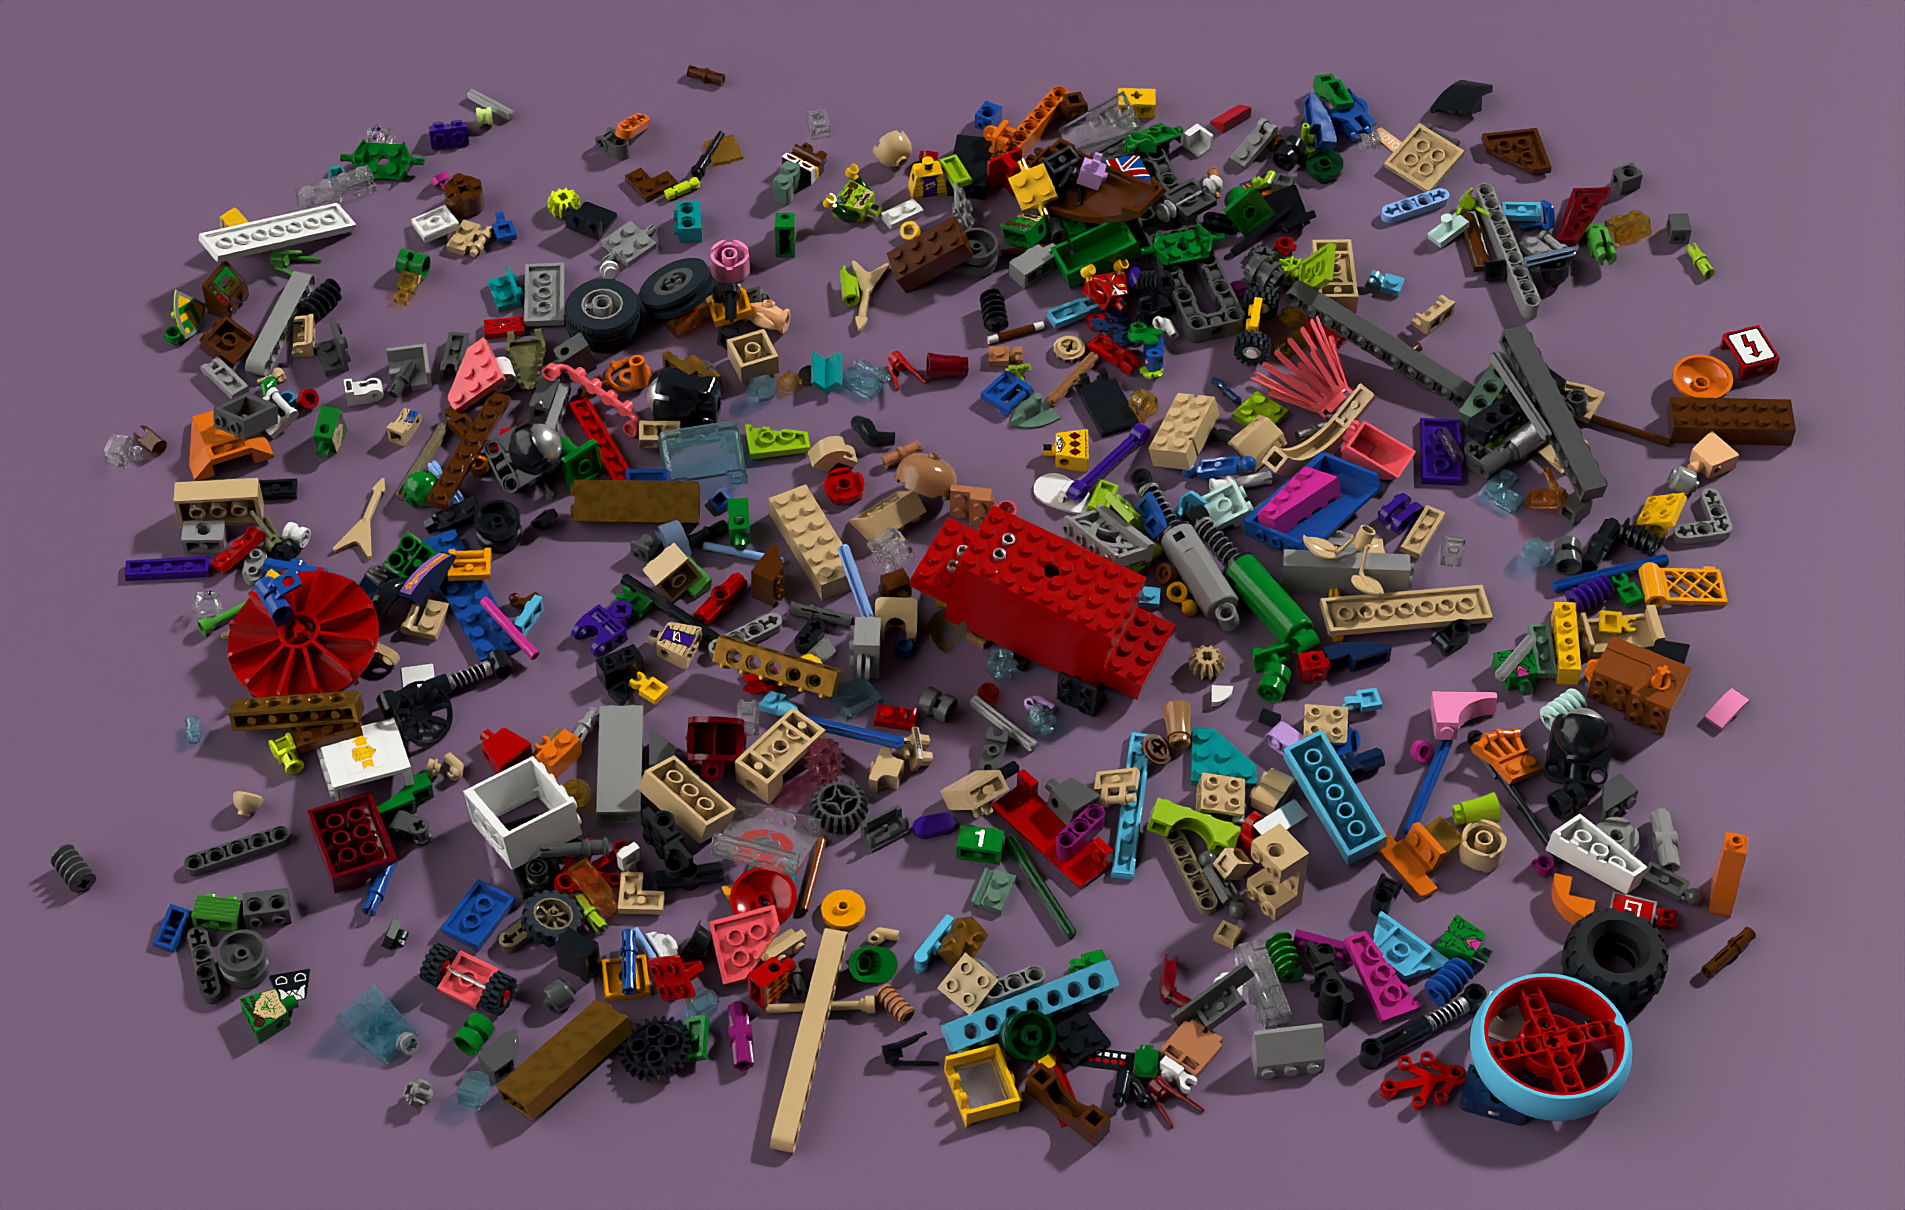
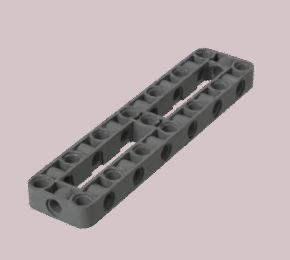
M1156 147V153L1132 151L1128 154H1117L1111 158L1139 156L1150 178L1153 176L1164 186L1165 192L1181 184L1165 151L1160 147ZM1162 195V196L1160 197V199H1161L1162 203H1164V200L1162 199V198H1163V195ZM1152 206L1141 217L1131 220L1140 241L1143 243V247L1154 245L1157 231H1159V236L1195 230L1196 224L1201 225L1197 216L1186 221L1176 212V217H1170L1175 229L1161 231ZM1213 248L1209 258L1191 261L1215 310L1214 313L1209 314L1200 312L1197 306V299L1190 285H1187L1184 279V272L1179 263L1164 265L1153 254L1148 255L1154 270H1168L1173 275L1175 290L1168 294L1167 297L1169 302L1175 307L1174 312L1189 341L1201 343L1236 335L1243 330L1244 311Z

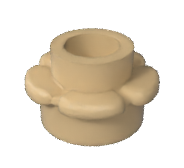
M437 758L436 760L429 759L426 774L431 777L430 779H433V776L438 777L441 764L437 763Z

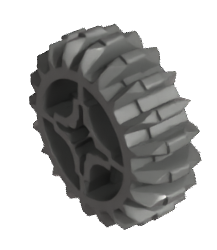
M843 778L840 782H836L833 779L830 784L825 781L823 787L818 786L816 791L813 792L809 802L811 807L810 814L813 817L814 823H818L819 828L825 827L827 832L831 829L834 830L835 834L838 830H842L845 834L846 829L853 831L855 826L860 827L862 821H865L869 810L868 798L865 796L864 789L860 790L859 785H853L851 780L844 783Z

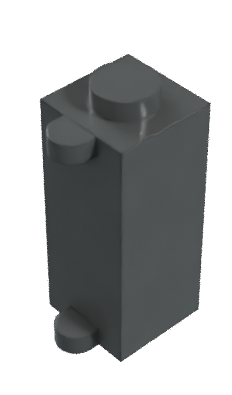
M542 371L529 405L531 418L535 417L542 421H547L559 383L563 382L562 374L556 380L549 381L544 377Z

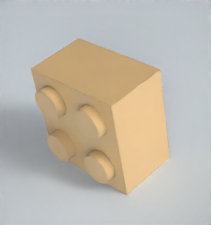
M765 329L727 340L728 358L741 383L752 381L754 378L758 379L762 378V376L765 377L779 373L778 355Z
M675 543L666 547L659 556L651 560L642 569L670 602H673L702 577L701 573Z

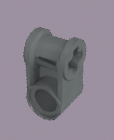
M609 127L603 135L595 137V142L602 151L607 152L617 160L629 158V140L617 137L615 135V128Z
M402 810L396 813L387 828V832L392 837L414 843L418 846L427 845L432 839L429 823L425 818Z

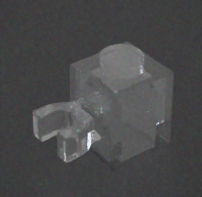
M112 433L103 450L106 464L113 467L126 468L130 459L142 463L144 459V454H141L142 447L133 446L130 436Z
M739 700L737 718L745 720L747 736H759V702H756V700H752V702Z

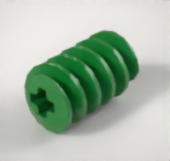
M1287 931L1277 932L1265 942L1276 979L1282 983L1295 982L1304 976L1299 956L1296 954L1297 950L1294 947V941L1291 939V933Z

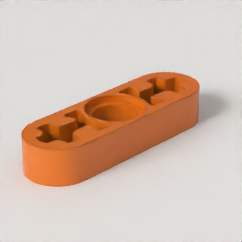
M635 113L617 124L615 135L621 139H631L648 128L650 118L645 114Z

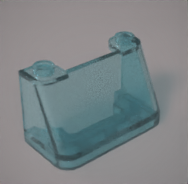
M727 421L667 430L658 436L660 464L662 469H668V481H694L727 475V480L731 484L740 485L748 483L741 436L736 422Z

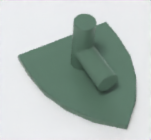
M1035 393L1016 407L1012 415L1011 426L1018 428L1044 427L1059 420L1060 416L1046 403L1040 393Z

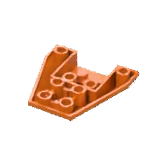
M213 410L192 416L189 467L195 481L215 476L212 465L247 454H251L254 463L274 458L268 440L260 432L246 439H241L214 427Z

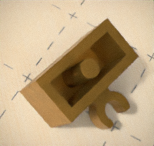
M973 916L957 918L953 922L948 935L943 938L937 953L953 969L964 953H967L974 959L987 939L988 933Z

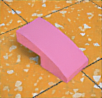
M1731 688L1705 715V719L1723 731L1734 716L1737 717L1749 703V699Z

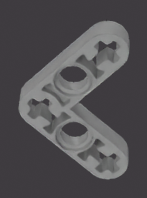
M1707 488L1701 494L1700 503L1707 521L1680 524L1675 527L1673 540L1677 544H1696L1725 540L1730 537L1733 528L1721 495L1716 489ZM1711 512H1720L1721 516H1714ZM1697 530H1706L1708 534L1702 535Z

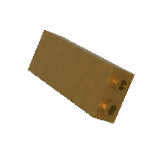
M575 480V484H571V496H575L574 505H571V517H574V521L672 522L678 520L680 523H700V481Z
M598 999L594 1000L496 1085L502 1101L533 1121L632 1034L629 1024L630 1019L625 1013H619L614 1010L609 1003H603Z

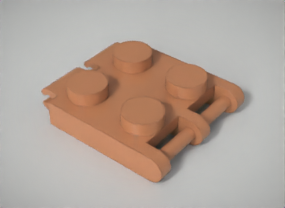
M1193 1018L1189 1023L1187 1021L1182 1023L1160 1048L1158 1055L1161 1057L1167 1056L1198 1078L1222 1050L1221 1043L1223 1042V1037L1212 1030L1205 1034L1206 1026Z

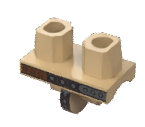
M912 727V734L904 738L903 748L896 749L899 755H903L905 759L909 758L911 771H917L920 766H930L933 761L932 752L923 751V749H927L930 745L929 735L920 734L919 727Z

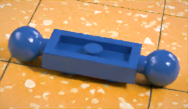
M1239 456L1204 459L1199 461L1198 466L1194 464L1191 470L1181 469V472L1186 478H1193L1198 475L1199 479L1238 475L1239 469L1245 472L1253 471L1256 468V460L1252 456H1245L1241 461Z

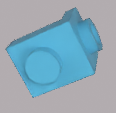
M1189 491L1179 497L1174 514L1177 515V520L1182 521V513L1200 504L1204 506L1206 500L1194 491Z

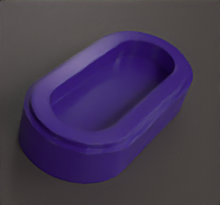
M948 812L919 817L913 823V833L920 839L947 835L956 828V818Z

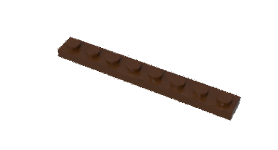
M495 391L491 392L427 497V505L446 511L484 448L485 443L511 403L510 396Z

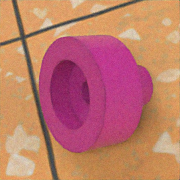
M446 170L431 178L430 181L434 187L440 185L442 190H444V186L447 183L446 180L450 178V175Z
M1424 740L1415 741L1411 746V757L1415 761L1422 763L1429 761L1433 755L1432 745Z

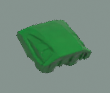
M407 530L406 535L400 539L397 548L388 555L387 562L384 561L383 565L400 577L409 578L424 562L439 552Z

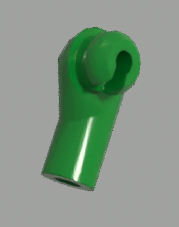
M272 376L266 377L260 384L263 398L267 395V391L270 388L277 386V380Z

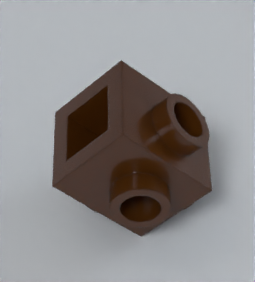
M1081 91L1063 94L1060 113L1062 117H1065L1067 124L1085 121L1088 105Z

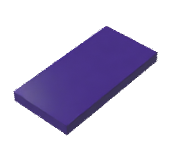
M1420 418L1421 484L1462 486L1461 420Z

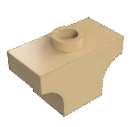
M882 746L877 760L871 763L870 776L868 778L869 792L877 794L883 788L897 790L904 774V760L892 756L890 747Z

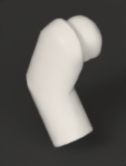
M1160 316L1153 319L1154 327L1167 332L1170 339L1174 340L1179 336L1170 319L1161 318Z

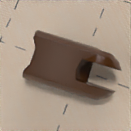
M140 426L147 433L143 438H140L135 432L133 433L135 441L155 457L163 454L167 448V442L148 426Z

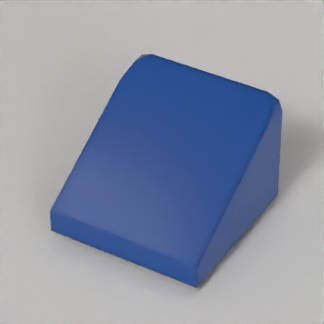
M721 486L707 501L721 514L728 510L727 499H733L734 497L727 489Z

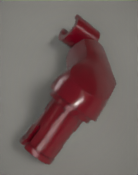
M1165 954L1159 982L1160 999L1165 1005L1171 1003L1180 1008L1192 999L1177 991L1178 957L1175 956L1174 961H1170L1167 959L1168 954Z

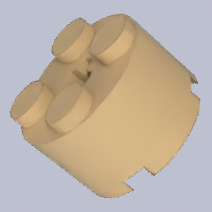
M1479 820L1477 823H1469L1462 833L1459 848L1460 861L1474 870L1485 873L1492 872L1503 859L1507 842L1506 835L1502 832L1503 829L1497 823L1490 820Z

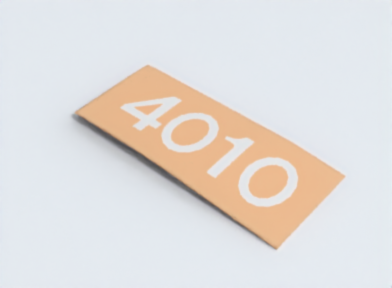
M1382 127L1371 134L1393 152L1402 143Z

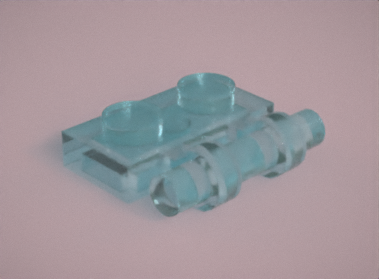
M857 358L853 365L858 367V369L855 370L849 367L842 374V386L872 401L882 390V383L880 381L883 380L887 383L891 376L886 374L885 370L871 366L870 362ZM866 373H869V374H871V375H873V376H872V377H869V376H867V375H865V374H866Z

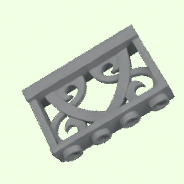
M1104 504L1097 505L1095 510L1072 517L1069 515L1064 516L1062 534L1075 544L1121 566L1138 561H1144L1145 563L1152 561L1154 542ZM1097 532L1110 535L1116 540V543L1101 541L1096 537Z

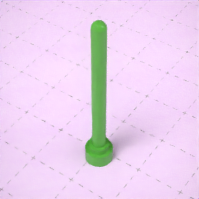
M245 602L213 618L204 617L198 620L197 625L204 636L212 633L216 625L236 616Z

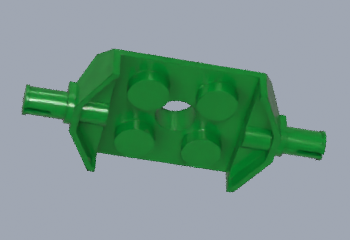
M1159 123L1142 131H1136L1126 136L1124 152L1127 154L1132 151L1156 153V146H1160L1163 142H1170L1175 139L1182 143L1183 128L1181 126L1173 128Z
M363 139L354 153L340 154V162H352L360 178L403 180L408 175L411 167L413 168V165H425V158L411 156L405 141H403V144L369 143ZM382 159L389 160L385 166H380L379 161Z
M1196 224L1195 230L1159 236V231H1157L1154 245L1140 248L1142 256L1153 254L1164 265L1209 258L1214 243L1225 241L1224 233L1210 234L1199 224Z

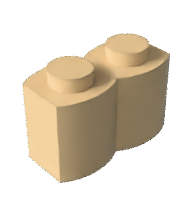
M1271 768L1268 773L1264 772L1259 786L1254 787L1250 793L1251 807L1268 815L1281 808L1294 789L1295 778L1274 768Z

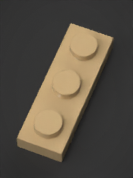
M1426 505L1401 545L1400 552L1420 559L1445 518V512Z

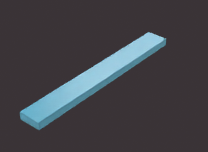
M1131 732L1126 768L1137 767L1140 771L1138 789L1129 791V794H1136L1137 801L1123 805L1120 808L1111 878L1132 881L1134 878L1149 759L1145 758V753L1140 751L1142 748L1140 743L1148 734Z

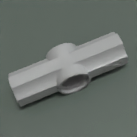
M1660 808L1651 812L1650 815L1653 829L1652 846L1653 850L1657 851L1659 866L1674 873L1680 869L1677 851L1678 834L1677 831H1673L1670 812L1665 810V808Z

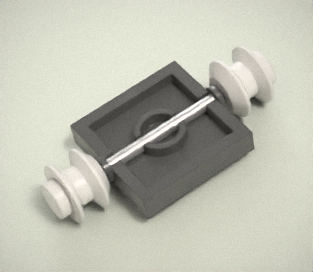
M1211 175L1210 179H1204L1202 186L1194 178H1191L1165 192L1162 198L1164 203L1157 205L1156 214L1158 218L1167 222L1170 217H1176L1177 212L1184 220L1189 221L1216 206L1217 199L1214 196L1216 191L1219 193L1223 191L1222 179L1216 175Z

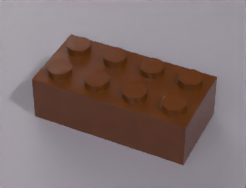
M954 216L886 253L895 280L906 293L974 256L965 230Z

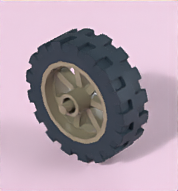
M544 890L540 894L537 892L533 894L532 898L529 897L524 905L521 917L522 929L524 932H527L529 939L535 940V943L539 945L544 944L545 947L550 948L555 946L556 948V938L560 933H564L568 927L579 933L583 920L581 907L577 906L575 899H570L569 895L565 893L560 894L556 890H553V892Z

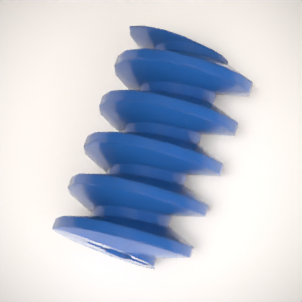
M1457 957L1452 958L1443 968L1437 971V974H1434L1431 979L1425 982V991L1431 1001L1438 1006H1443L1445 1001L1451 999V995L1454 996L1457 990L1463 988V984H1467L1469 979L1474 977V971L1464 960Z

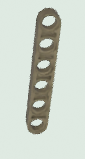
M1182 829L1173 831L1178 835L1176 839L1160 835L1198 911L1206 916L1215 914L1218 906L1217 897ZM1183 849L1187 854L1185 856H1178L1175 851ZM1192 866L1196 871L1194 873H1187L1184 871V868ZM1200 883L1205 888L1198 891L1193 888V885ZM1211 901L1214 905L1211 908H1205L1202 906V902Z

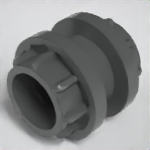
M1265 254L1262 256L1255 255L1247 263L1243 277L1247 279V284L1251 287L1259 284L1263 286V289H1266L1267 286L1270 287L1269 291L1273 289L1276 292L1282 285L1286 275L1282 269V264L1274 262L1271 265L1269 264L1270 258Z

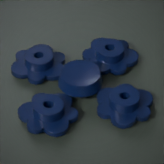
M1117 309L1107 311L1108 318L1117 324L1111 325L1107 323V320H1100L1099 318H1093L1090 322V326L1100 333L1108 332L1112 329L1113 342L1121 347L1133 346L1135 343L1128 339V327L1122 324L1129 320L1126 312L1121 314Z

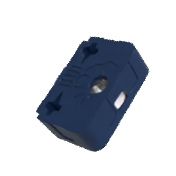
M1469 1065L1460 1099V1108L1468 1113L1518 1126L1527 1124L1529 1116L1510 1108L1495 1097L1481 1080L1475 1065ZM1508 1071L1520 1081L1536 1088L1537 1081H1533L1534 1077Z

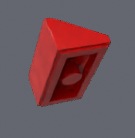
M1237 105L1211 120L1210 123L1220 132L1224 133L1251 117V107Z

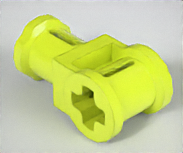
M289 732L284 737L268 741L274 757L277 758L280 764L284 763L285 771L288 775H295L301 772L304 768V763L298 759L297 748Z

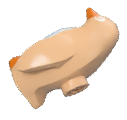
M772 300L750 303L753 316L743 319L744 324L751 320L756 326L763 329L778 330L781 334L786 333L791 318L790 309L782 310L775 306V302Z

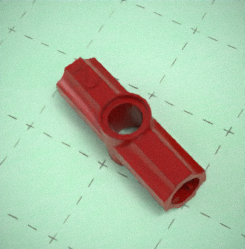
M733 573L722 585L715 586L712 589L711 596L694 612V617L703 624L710 625L720 613L727 612L730 609L731 602L747 587V580L740 573Z

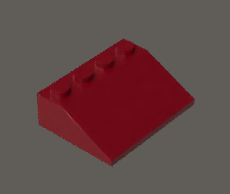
M371 791L307 810L309 826L335 894L361 885L398 861Z

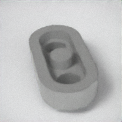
M261 548L253 549L245 558L242 575L244 582L251 586H254L259 579L265 577L262 574L264 560L265 558L267 559V553Z

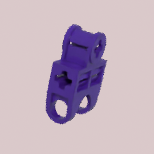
M617 601L605 610L598 604L575 623L571 634L577 640L595 637L596 641L591 645L590 652L595 657H601L628 640L627 629L634 623L633 616L631 615L632 606L627 601Z

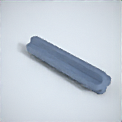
M1567 247L1524 257L1523 266L1530 268L1574 258L1576 255L1575 249Z

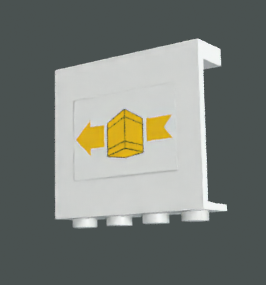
M394 718L361 726L363 736L316 749L330 797L335 796L336 801L341 799L339 789L400 773L403 775L406 786L415 784L411 766Z

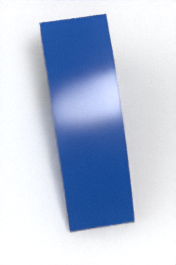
M1309 92L1303 101L1305 122L1310 125L1309 134L1314 135L1316 150L1323 149V152H1329L1337 143L1335 130L1321 101L1314 92Z

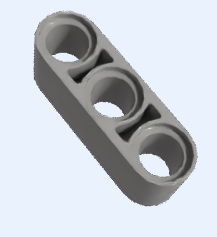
M1033 965L998 978L997 984L983 1000L984 1006L989 1007L1044 985V969Z

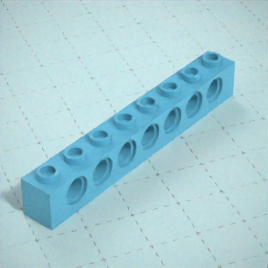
M1104 960L941 1025L940 1028L949 1052L957 1051V1053L971 1050L970 1045L978 1043V1046L991 1042L990 1037L999 1035L1001 1024L1006 1019V1013L1009 1009L1014 1013L1027 1011V1004L1031 1001L1034 1003L1036 1011L1042 1012L1051 1018L1053 1017L1052 1012L1059 1009L1061 1013L1074 1008L1072 1004L1079 1001L1081 1005L1091 1002L1096 994L1101 993V996L1113 993V988L1120 984L1111 961ZM1090 977L1096 980V987L1094 989H1091L1088 985ZM1070 985L1074 986L1076 989V994L1074 997H1071L1068 994V988ZM1050 993H1052L1056 999L1055 1004L1053 1006L1050 1005L1047 1001V997ZM988 1018H991L994 1022V1027L991 1031L985 1025ZM967 1026L973 1029V1036L970 1039L965 1036Z

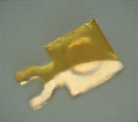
M402 270L395 286L398 291L393 298L395 303H398V300L403 297V303L407 306L409 294L415 295L422 280L420 274Z

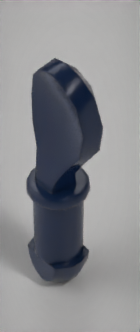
M1218 378L1211 379L1210 382L1221 390L1223 396L1229 398L1236 405L1241 403V397L1231 391L1229 387L1226 388V384Z

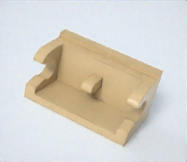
M1444 295L1438 296V299L1443 301V303L1436 301L1423 314L1416 313L1414 315L1416 319H1413L1411 324L1428 336L1453 316L1455 301H1451Z
M313 314L294 317V322H303V324L293 325L292 358L315 357L316 327Z

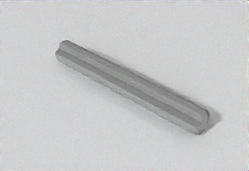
M978 695L971 698V707L1002 731L1008 729L1010 737L1028 751L1032 752L1036 749L1038 742Z

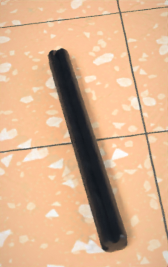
M626 574L622 576L620 583L623 586L629 587L634 593L639 591L653 600L656 608L679 623L701 627L702 638L709 643L720 636V634L631 575Z

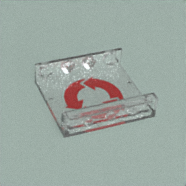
M738 798L735 816L723 834L715 832L712 837L711 855L795 877L818 841L822 819Z

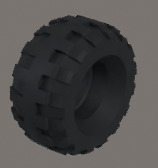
M1607 908L1604 912L1596 910L1587 914L1585 918L1578 920L1572 926L1570 933H1568L1562 951V974L1587 983L1606 996L1618 1010H1622L1623 1013L1635 1010L1636 1006L1640 1008L1646 1005L1655 994L1659 993L1668 970V948L1665 946L1664 938L1659 930L1652 928V924L1645 917L1642 916L1640 918L1634 915L1633 911L1626 909L1624 912L1617 911L1616 908ZM1604 954L1617 955L1629 962L1633 970L1626 973L1611 972L1602 968L1595 958Z

